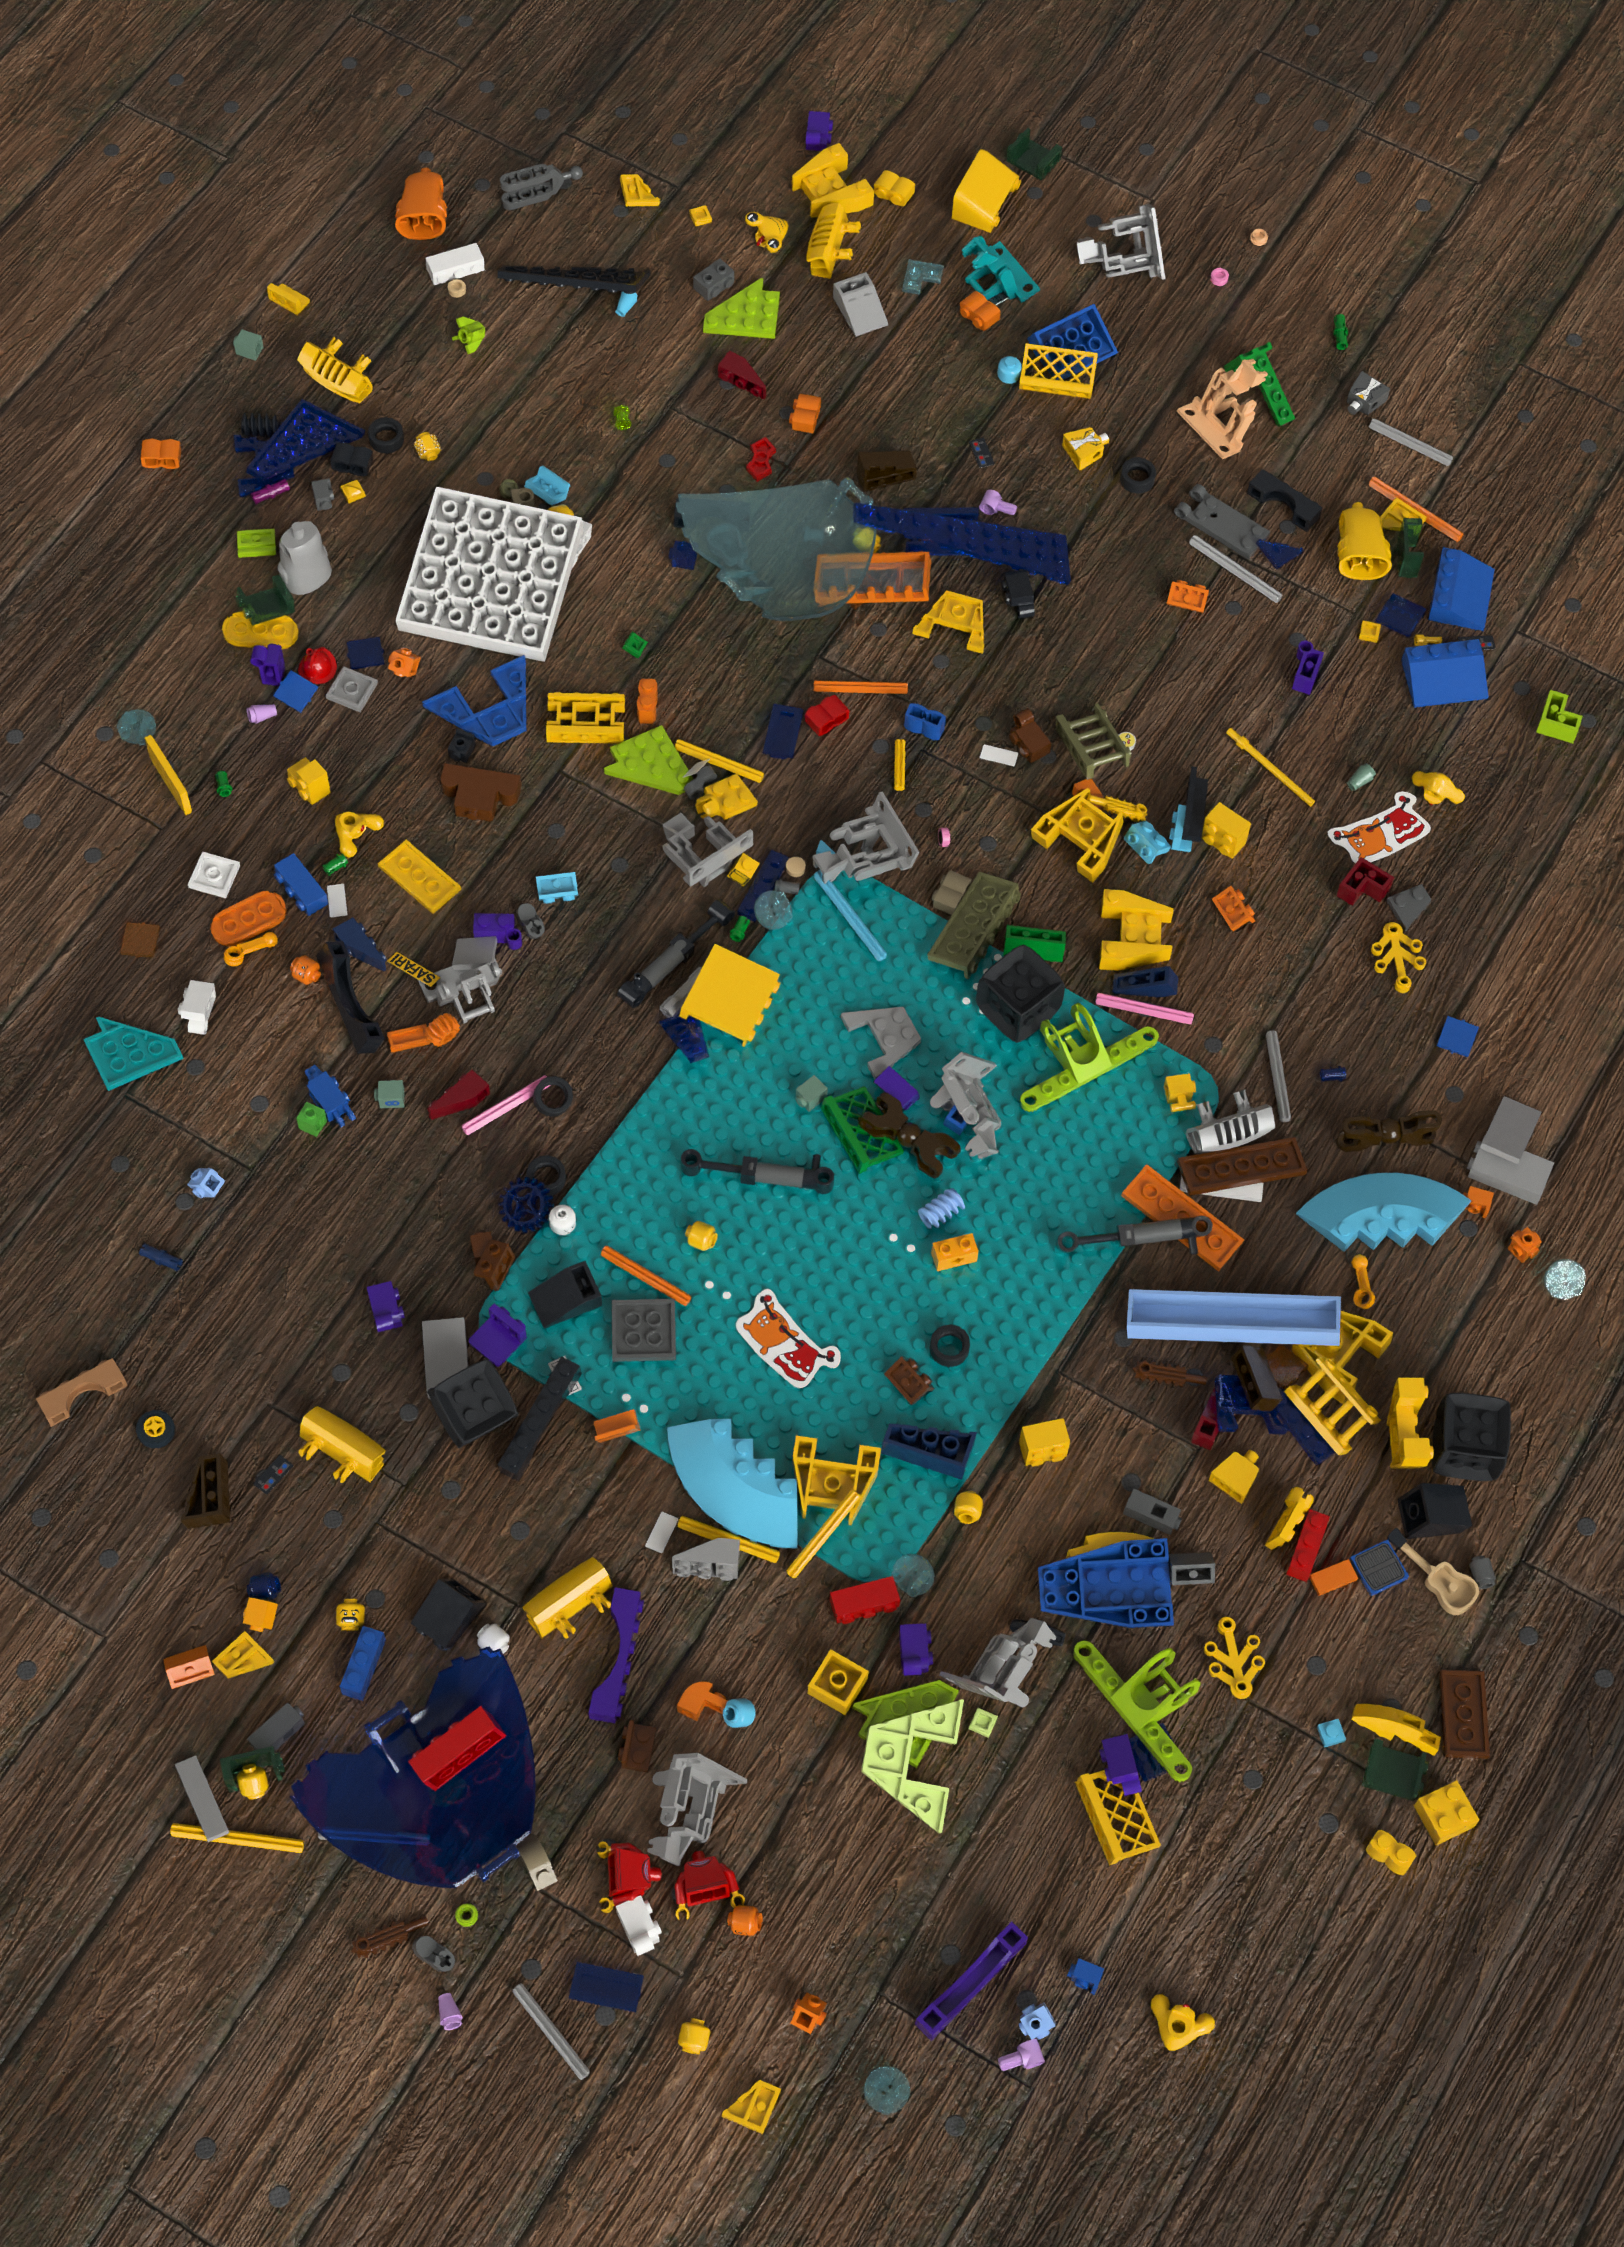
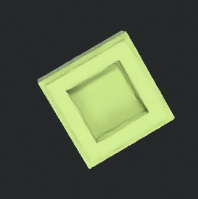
M977 1708L969 1730L989 1738L998 1716Z

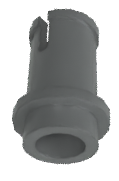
M780 878V880H776L775 892H778V894L782 892L798 895L800 882L782 881Z

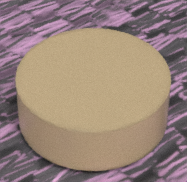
M459 279L450 281L448 283V293L452 297H462L466 293L465 283Z
M792 857L786 862V872L790 876L799 877L804 874L806 864L802 858Z

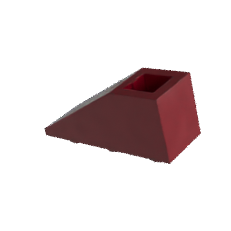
M729 350L718 364V377L765 400L766 385L744 357Z
M473 1070L463 1074L453 1087H448L443 1096L438 1100H434L429 1105V1118L432 1120L476 1107L490 1094L489 1084Z
M1217 1388L1213 1389L1191 1443L1211 1451L1234 1397L1233 1395Z

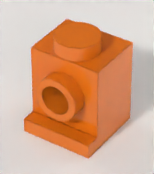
M1470 1186L1467 1193L1463 1192V1195L1471 1200V1203L1465 1209L1473 1214L1482 1213V1218H1486L1490 1211L1494 1192Z

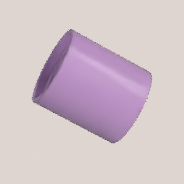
M987 490L979 505V509L987 515H992L998 511L1014 515L1017 506L1002 501V497L997 491Z
M1037 2039L1021 2043L1017 2047V2052L998 2058L999 2067L1002 2071L1020 2065L1023 2068L1030 2069L1045 2062Z

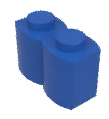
M910 703L905 713L904 727L910 732L922 733L929 739L940 740L945 729L946 717L938 711L927 710L920 704Z

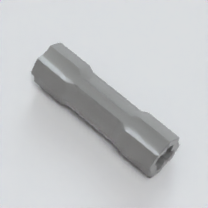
M698 967L689 976L688 980L660 1006V1010L668 1019H674L680 1013L681 1007L702 967Z

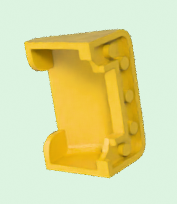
M980 149L955 192L952 219L991 233L993 228L999 224L1000 217L998 212L1009 192L1013 193L1020 187L1021 180H1019V175L988 151Z

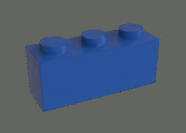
M294 853L274 865L275 879L279 884L283 883L285 891L290 898H295V903L301 912L305 911L310 916L328 905L327 894Z
M365 1626L362 1627L340 1684L342 1695L361 1701L364 1700L386 1642L384 1632Z

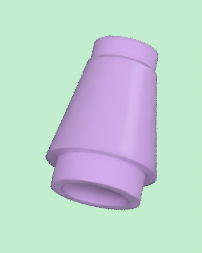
M274 704L251 705V707L247 708V716L250 723L257 724L277 715Z
M451 1993L440 1995L438 1997L440 2025L445 2030H453L460 2027L463 2017Z

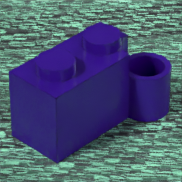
M809 111L806 150L822 151L827 148V144H831L832 134L829 131L833 129V120H830L829 112Z
M1306 640L1301 641L1298 645L1296 657L1301 662L1292 690L1310 695L1324 652L1313 649V644Z
M271 643L268 644L267 648L260 645L254 646L250 662L252 665L259 667L262 684L280 686L285 672L281 645Z
M474 913V938L496 936L497 943H507L508 948L511 950H517L522 946V935L520 930L515 929L514 914Z
M391 1281L367 1287L377 1331L382 1332L402 1327L401 1319L405 1318L402 1306L398 1307L396 1300H400L397 1287L393 1288Z
M926 1623L900 1625L899 1639L903 1676L921 1675V1673L929 1672V1665H933V1653L928 1652V1644H931V1631H927Z
M1128 1734L1102 1740L1103 1749L1099 1751L1102 1763L1107 1762L1108 1768L1104 1769L1107 1782L1112 1781L1113 1785L1121 1783L1124 1796L1142 1792Z

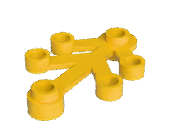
M1390 922L1384 926V936L1381 940L1372 945L1371 953L1375 956H1380L1384 947L1390 941L1392 948L1382 960L1376 961L1374 969L1378 973H1384L1387 965L1394 958L1398 976L1394 987L1398 992L1406 993L1410 990L1412 982L1406 976L1403 958L1417 970L1424 969L1426 959L1421 956L1415 957L1402 948L1399 941L1409 946L1410 950L1414 953L1420 952L1423 944L1420 940H1412L1403 934V929L1398 923Z
M1223 1617L1218 1622L1217 1630L1221 1635L1225 1636L1229 1656L1218 1650L1216 1643L1212 1641L1207 1642L1203 1650L1207 1656L1214 1657L1232 1669L1234 1677L1222 1671L1221 1664L1217 1662L1210 1664L1208 1672L1212 1677H1217L1228 1684L1234 1697L1245 1699L1250 1696L1252 1692L1251 1681L1258 1670L1263 1669L1265 1660L1262 1656L1253 1657L1251 1667L1244 1677L1241 1667L1252 1651L1258 1648L1260 1639L1256 1635H1250L1247 1638L1246 1646L1238 1656L1233 1634L1236 1627L1235 1621L1230 1617ZM1229 1622L1231 1627L1226 1628L1223 1623ZM1254 1639L1257 1644L1251 1645L1249 1640ZM1212 1646L1214 1648V1651L1209 1652L1207 1650V1647ZM1259 1660L1261 1661L1262 1665L1257 1666L1255 1665L1254 1661ZM1217 1667L1219 1672L1214 1673L1211 1668ZM1238 1685H1244L1245 1690L1238 1689Z

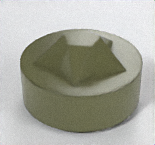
M511 479L504 480L499 486L500 494L506 499H511L512 489H519L517 483Z

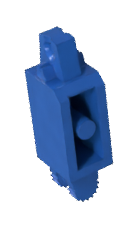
M316 1065L305 1070V1075L308 1079L307 1088L309 1096L317 1107L325 1110L328 1122L335 1120L340 1127L345 1126L343 1118L340 1117L344 1113H346L351 1121L356 1119L348 1105L350 1101L345 1091L341 1092L339 1090V1084L334 1076L330 1077L326 1071L322 1072Z

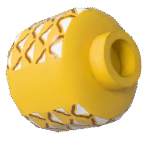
M424 432L416 437L414 446L419 458L427 459L428 461L435 460L441 451L436 436L429 432Z

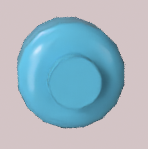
M1013 356L1003 357L998 364V378L1007 384L1018 381L1022 368L1020 360Z
M746 1698L727 1701L723 1709L724 1721L732 1728L751 1725L755 1718L753 1703Z

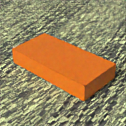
M422 1024L387 1032L391 1053L430 1045L431 1042L425 1035L427 1025Z
M1349 1559L1310 1574L1309 1579L1318 1596L1357 1581L1358 1576Z

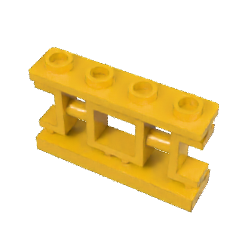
M548 693V711H557L556 721H547V742L618 744L624 741V722H615V712H625L624 694ZM562 707H572V712H561ZM600 708H611V713H600ZM577 712H595V722L576 721ZM561 720H572V726L561 725ZM599 721H610V726H599Z

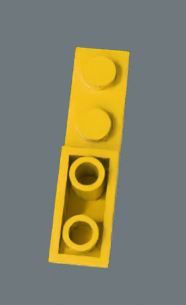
M1107 1532L1089 1535L1085 1537L1084 1546L1068 1550L1066 1558L1121 1541L1154 1538L1127 1532Z
M1374 1704L1355 1705L1351 1720L1360 1726L1372 1730L1378 1736L1391 1741L1394 1735H1396L1401 1740L1409 1742L1421 1751L1433 1756L1439 1750L1441 1737L1424 1728L1425 1720L1392 1707Z

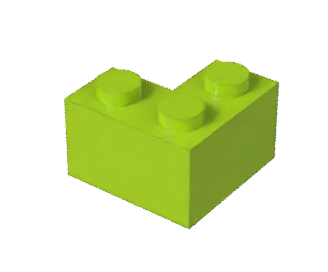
M1550 690L1536 733L1574 743L1583 716L1564 710L1569 695Z

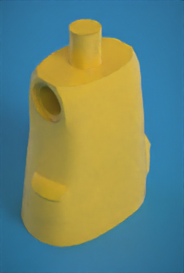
M1361 502L1354 503L1352 508L1342 511L1339 519L1340 542L1337 547L1340 573L1348 578L1357 580L1381 578L1390 571L1392 563L1390 544L1384 537L1380 516L1371 509L1363 508Z

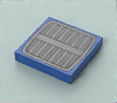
M1388 1539L1351 1556L1349 1559L1370 1596L1409 1578Z

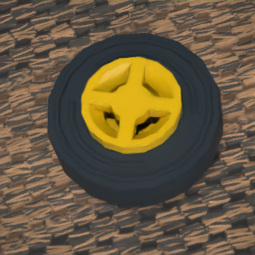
M151 1410L139 1418L136 1425V1433L143 1445L149 1448H161L172 1440L175 1435V1425L173 1419L166 1412Z

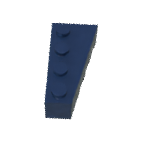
M889 1423L883 1440L881 1454L962 1480L975 1444L977 1432L960 1433L959 1430L951 1429L950 1431H940L937 1428L931 1427L929 1429H920L917 1426Z

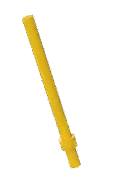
M1232 728L1228 729L1226 734L1236 742L1240 749L1246 750L1310 807L1315 803L1313 798L1249 744L1247 738L1241 737Z

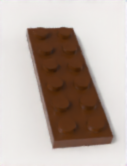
M1295 1137L1181 1157L1177 1161L1189 1196L1307 1174V1168Z

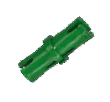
M1338 314L1336 317L1334 316L1335 329L1333 332L1336 337L1337 349L1345 350L1348 347V329L1345 324V316Z

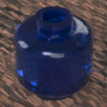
M271 1572L253 1575L250 1578L249 1584H247L248 1596L255 1599L274 1600L278 1593L281 1592L280 1580L278 1576H274Z

